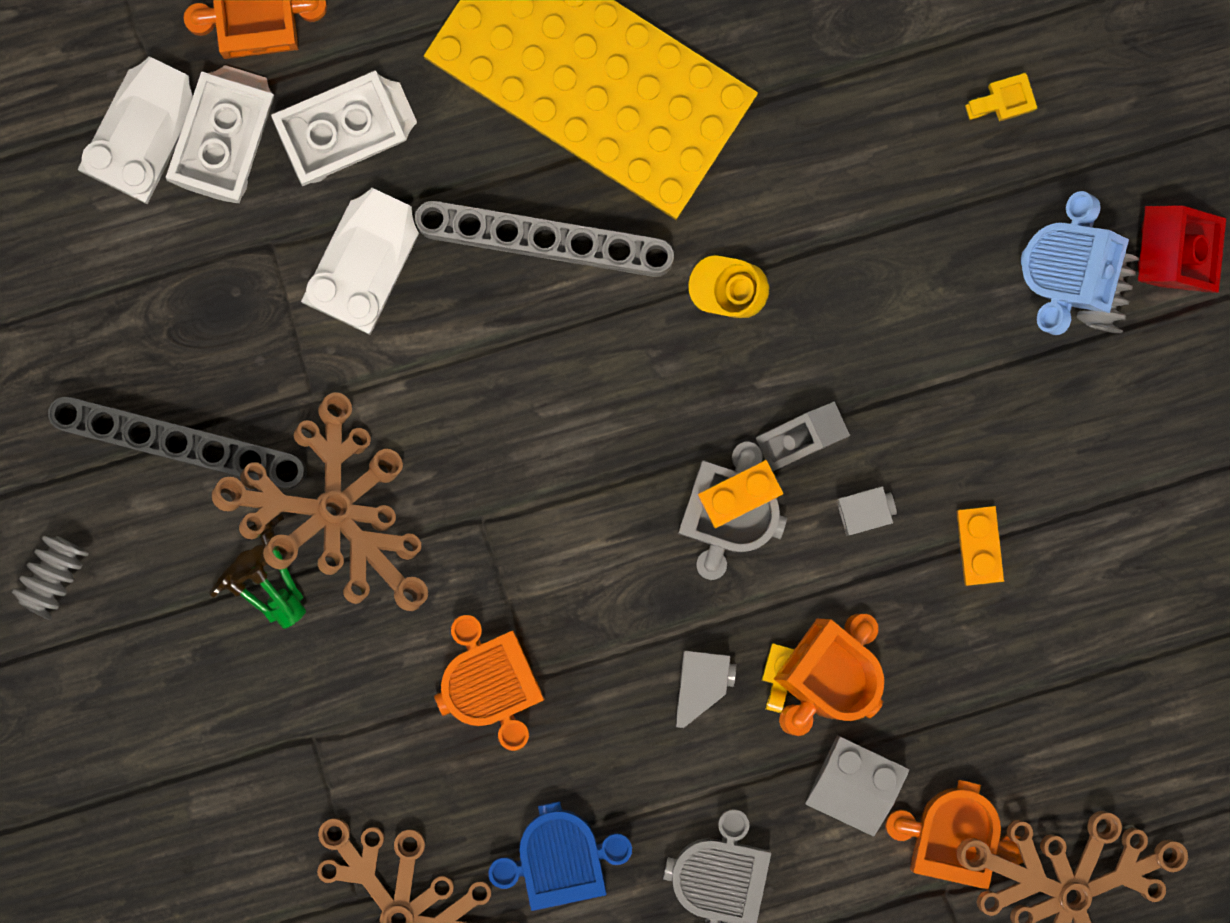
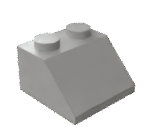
M836 735L805 804L869 835L875 836L894 805L910 769Z

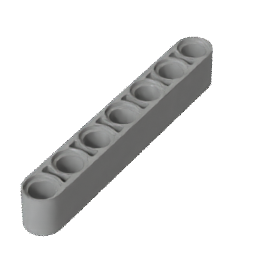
M428 201L421 204L415 214V222L420 233L433 240L652 277L665 275L671 269L674 260V252L671 246L666 241L657 238L437 201ZM437 211L443 215V222L439 228L428 229L423 226V218L428 212ZM468 217L476 218L481 223L480 230L472 236L464 235L460 231L461 222ZM501 225H514L518 229L517 237L511 242L501 241L497 237V231ZM541 230H549L555 235L556 239L551 247L540 248L534 243L535 235ZM579 236L588 237L593 243L592 250L585 255H579L571 248L572 241ZM617 242L626 244L630 249V255L627 259L623 261L613 260L608 253L612 244ZM652 249H661L667 255V262L661 267H652L646 261V254Z

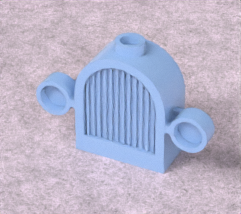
M1084 191L1074 193L1067 201L1066 213L1072 219V223H1054L1042 228L1032 237L1021 255L1022 271L1027 285L1036 294L1051 300V302L1044 304L1038 311L1037 324L1041 330L1052 335H1060L1068 329L1071 323V307L1110 313L1129 239L1113 231L1093 228L1094 221L1100 213V202L1095 196Z

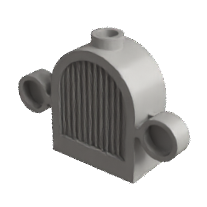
M743 442L736 446L732 453V462L736 467L735 471L709 462H701L678 534L710 544L709 550L701 553L696 562L698 573L705 579L715 580L725 573L727 568V561L723 555L725 550L748 552L761 547L771 537L778 539L782 537L787 517L780 515L776 498L714 528L698 497L699 493L761 463L763 459L762 451L755 443Z
M729 809L722 813L718 821V828L723 836L722 840L714 838L700 839L687 845L678 854L676 859L668 857L663 880L672 881L674 892L679 902L689 912L706 918L705 923H721V921L727 923H757L771 852L767 849L737 843L738 840L745 837L748 833L749 820L742 811Z

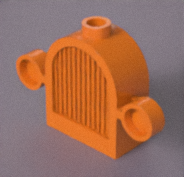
M213 0L214 8H209L202 3L189 6L184 13V23L191 33L198 36L209 34L214 29L216 23L219 52L224 59L299 50L294 14L299 13L304 20L315 22L322 19L326 14L327 3L326 0Z
M854 614L850 616L845 623L844 629L831 619L817 618L774 677L776 682L801 701L800 705H788L781 711L779 723L784 732L796 736L808 733L812 728L813 715L815 713L824 718L854 721L865 716L872 718L880 710L883 704L881 700L884 690L883 670L877 658L863 646L864 644L871 643L878 634V624L871 615Z
M471 615L460 616L451 626V635L458 644L466 646L468 651L458 655L447 666L442 677L441 692L434 695L437 706L442 716L451 713L455 718L469 725L485 726L500 721L501 727L498 732L500 744L511 751L519 750L528 742L529 730L522 721L516 720L513 714L544 701V696L514 630L481 644L482 626L479 620Z
M959 780L957 788L947 789L938 793L925 806L920 822L916 821L914 816L908 811L900 809L891 812L887 816L885 829L893 839L906 841L912 836L917 837L910 870L913 873L989 890L993 871L987 868L980 871H971L963 867L957 859L958 846L968 838H976L987 844L991 854L1017 865L1023 863L1017 844L1011 841L1007 835L1000 839L1001 825L998 813L994 806L979 794L980 784ZM970 847L966 851V858L971 860L976 856L975 847Z

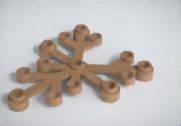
M331 393L325 397L319 406V416L326 424L325 439L320 434L318 426L312 421L306 420L301 422L294 431L295 441L301 446H310L325 463V493L321 494L317 500L284 495L268 478L265 468L259 463H249L241 472V481L234 477H224L213 488L212 501L217 508L223 511H233L239 506L260 508L256 513L247 514L239 524L240 533L247 539L258 538L264 531L265 525L281 512L312 515L310 519L289 536L276 535L267 543L263 555L265 561L271 567L285 569L290 566L297 557L298 548L324 528V552L318 559V567L321 572L327 575L337 573L344 563L343 555L340 553L341 531L350 541V581L343 590L344 597L349 602L354 604L360 603L369 594L370 588L366 581V560L394 590V599L400 608L406 611H414L427 600L428 589L425 583L416 577L404 578L380 551H395L402 559L409 560L414 558L421 550L419 538L414 534L397 536L362 531L354 522L371 523L372 527L378 531H386L394 524L396 515L389 506L381 505L374 508L352 504L378 482H391L398 476L403 467L399 454L391 449L378 451L369 463V470L341 492V464L353 454L364 452L371 442V437L366 430L355 428L341 444L342 424L352 412L351 402L345 395ZM328 409L335 410L338 417L333 416ZM301 429L308 430L312 438L305 437ZM353 437H359L363 445H357L353 441ZM378 465H384L388 469V473L383 472ZM248 472H255L258 475L259 480L251 479L248 475ZM245 487L257 489L259 492L246 490ZM221 493L229 494L232 502L226 501L221 496ZM326 507H332L336 511L337 516L330 514ZM378 514L385 515L388 523L381 522ZM251 521L257 525L258 530H250L247 526V522ZM403 542L410 543L413 551L406 550ZM273 550L280 551L284 559H278L273 554ZM325 557L334 559L336 566L328 565ZM351 586L359 587L362 595L354 594ZM403 592L410 593L413 597V602L406 599Z
M1098 811L1088 821L1087 828L1090 837L1074 875L1065 853L1067 846L1064 839L1054 834L1046 835L1042 839L1040 844L1041 851L1051 859L1059 882L1046 877L1032 840L1033 829L1022 820H1014L1008 825L1007 836L1017 844L1025 868L991 854L987 844L976 838H968L960 843L957 849V859L963 867L971 871H980L987 868L1019 882L996 893L987 890L978 896V909L989 916H994L1003 907L1041 891L1052 897L1030 907L1026 905L1014 907L1010 914L1012 923H1019L1018 916L1023 911H1027L1029 915L1025 923H1036L1056 913L1057 915L1053 923H1071L1072 920L1074 923H1091L1087 909L1091 905L1092 897L1120 885L1140 892L1149 901L1158 902L1162 900L1166 894L1165 884L1154 877L1144 878L1142 876L1159 868L1169 872L1180 871L1188 861V852L1181 843L1168 839L1161 841L1156 846L1154 853L1138 859L1140 852L1147 847L1148 837L1139 829L1129 828L1122 835L1124 849L1115 870L1089 881L1104 844L1116 841L1122 831L1121 821L1116 815L1107 811ZM1105 819L1107 823L1106 829L1103 832H1098L1097 823ZM1024 826V836L1017 839L1015 837L1016 828ZM1134 834H1138L1140 837L1139 843L1132 847L1130 845V838ZM1057 840V851L1050 853L1048 850L1050 842ZM970 847H975L976 856L968 860L966 858V851ZM1171 848L1172 857L1165 861L1163 853L1166 849ZM1156 883L1158 890L1155 895L1150 896L1148 888L1151 884ZM1071 890H1075L1077 893L1076 899L1068 903L1067 894ZM994 897L995 905L987 910L984 905L986 899Z
M331 818L325 821L319 829L318 836L321 844L331 850L337 849L349 865H340L334 859L324 860L318 867L317 873L319 878L325 883H332L337 880L363 884L382 910L380 923H393L392 916L396 913H402L406 917V923H469L456 920L476 905L487 903L491 897L492 891L490 886L484 881H477L470 886L467 894L436 917L419 915L439 899L443 900L450 897L454 890V883L449 877L444 875L438 876L433 880L430 888L409 903L415 861L422 855L425 849V839L419 831L406 829L399 833L395 839L394 849L400 857L393 900L375 875L378 851L385 839L381 829L369 827L362 833V856L349 840L350 829L348 824L342 819ZM337 826L341 829L342 837L339 840H332L329 837L328 830L330 827ZM368 832H376L379 835L380 841L377 845L371 846L366 842ZM407 837L414 838L417 841L416 850L407 851L403 846L404 839ZM332 864L335 866V877L327 878L324 876L322 871L324 865ZM441 880L446 881L450 887L449 892L443 895L439 894L435 889V884ZM477 886L484 887L487 890V897L483 900H477L473 896V889ZM509 921V922H506V923H518V922Z

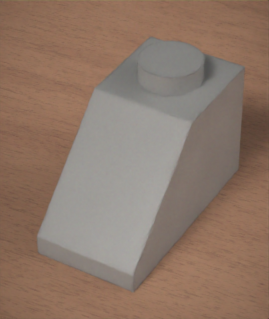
M834 401L756 437V441L773 472L849 437L850 434Z
M684 650L676 727H686L726 695L727 686L734 687L736 664H730L729 655Z

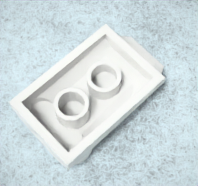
M148 57L138 66L129 69L92 142L83 150L82 162L78 170L148 204L176 148L193 98L189 85V76L152 57Z
M227 65L211 73L201 72L166 175L167 181L202 195L240 204L241 198L247 190V179L274 99V94L269 89L267 78Z
M376 70L271 115L302 186L320 182L332 173L405 142L409 132L417 123L400 83L383 78L377 74Z
M371 188L362 196L351 200L314 276L307 284L306 292L301 302L371 335L419 235L414 224L412 207L374 188Z

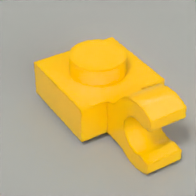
M1026 73L990 83L988 85L989 96L971 100L968 102L969 104L965 105L969 120L996 111L999 122L1033 112L1037 109Z
M773 643L770 647L761 681L772 683L765 709L781 713L787 690L776 682L774 677L794 649Z

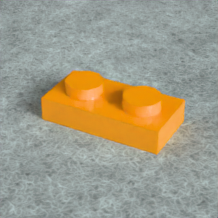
M767 460L699 493L698 497L714 528H717L784 493Z
M996 506L957 510L964 585L1004 582Z

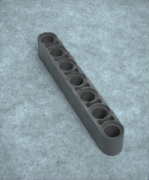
M71 397L56 399L48 409L50 423L55 428L71 434L240 477L241 472L244 470L242 465L244 456L249 452H257L261 457V465L265 468L268 478L277 487L285 489L300 487L307 477L305 463L300 458L289 453ZM73 405L76 408L77 417L72 424L64 425L60 419V412L65 406ZM110 414L114 421L113 429L108 434L101 435L96 427L98 418L102 415ZM139 424H147L151 431L150 438L143 444H137L133 438V431ZM177 433H183L188 440L187 447L183 452L175 454L170 449V439ZM220 442L224 447V456L219 462L210 463L206 457V450L210 444ZM287 461H293L298 467L297 477L290 482H284L279 476L280 466ZM255 472L248 473L251 479L259 480Z

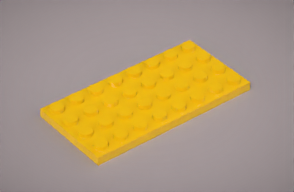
M460 0L424 54V59L675 220H677L758 95V92L615 0Z

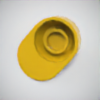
M715 255L704 258L695 266L689 279V294L693 303L702 311L733 318H749L759 313L765 306L769 297V283L766 275L759 267L743 260Z

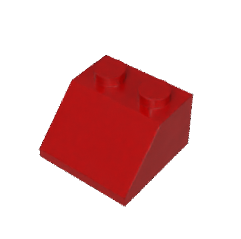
M1145 206V215L1142 223L1141 254L1138 261V281L1164 288L1219 293L1226 218L1186 206Z

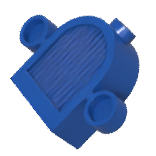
M560 801L538 806L540 815L536 816L528 824L521 838V861L515 862L509 857H500L489 868L490 881L494 886L501 889L514 886L518 878L524 876L531 911L607 895L600 860L605 859L612 865L624 864L631 857L632 845L630 840L620 833L611 834L604 839L602 844H597L594 832L587 821L572 811L563 810Z

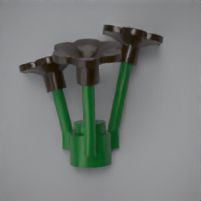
M280 513L265 525L264 531L260 534L259 537L263 545H257L252 550L241 552L230 567L223 572L209 593L214 598L219 592L228 589L237 597L241 595L260 610L270 623L277 621L282 629H286L299 621L306 613V609L300 602L304 596L295 586L287 568L278 570L288 592L284 588L277 591L268 581V574L263 569L267 564L263 555L264 548L275 536L274 527L277 523L284 520L283 515ZM256 524L249 527L252 531L258 530ZM273 550V554L278 559L283 560L280 552ZM247 579H252L255 584H260L270 596L267 600L269 607L245 589L246 584L243 582Z

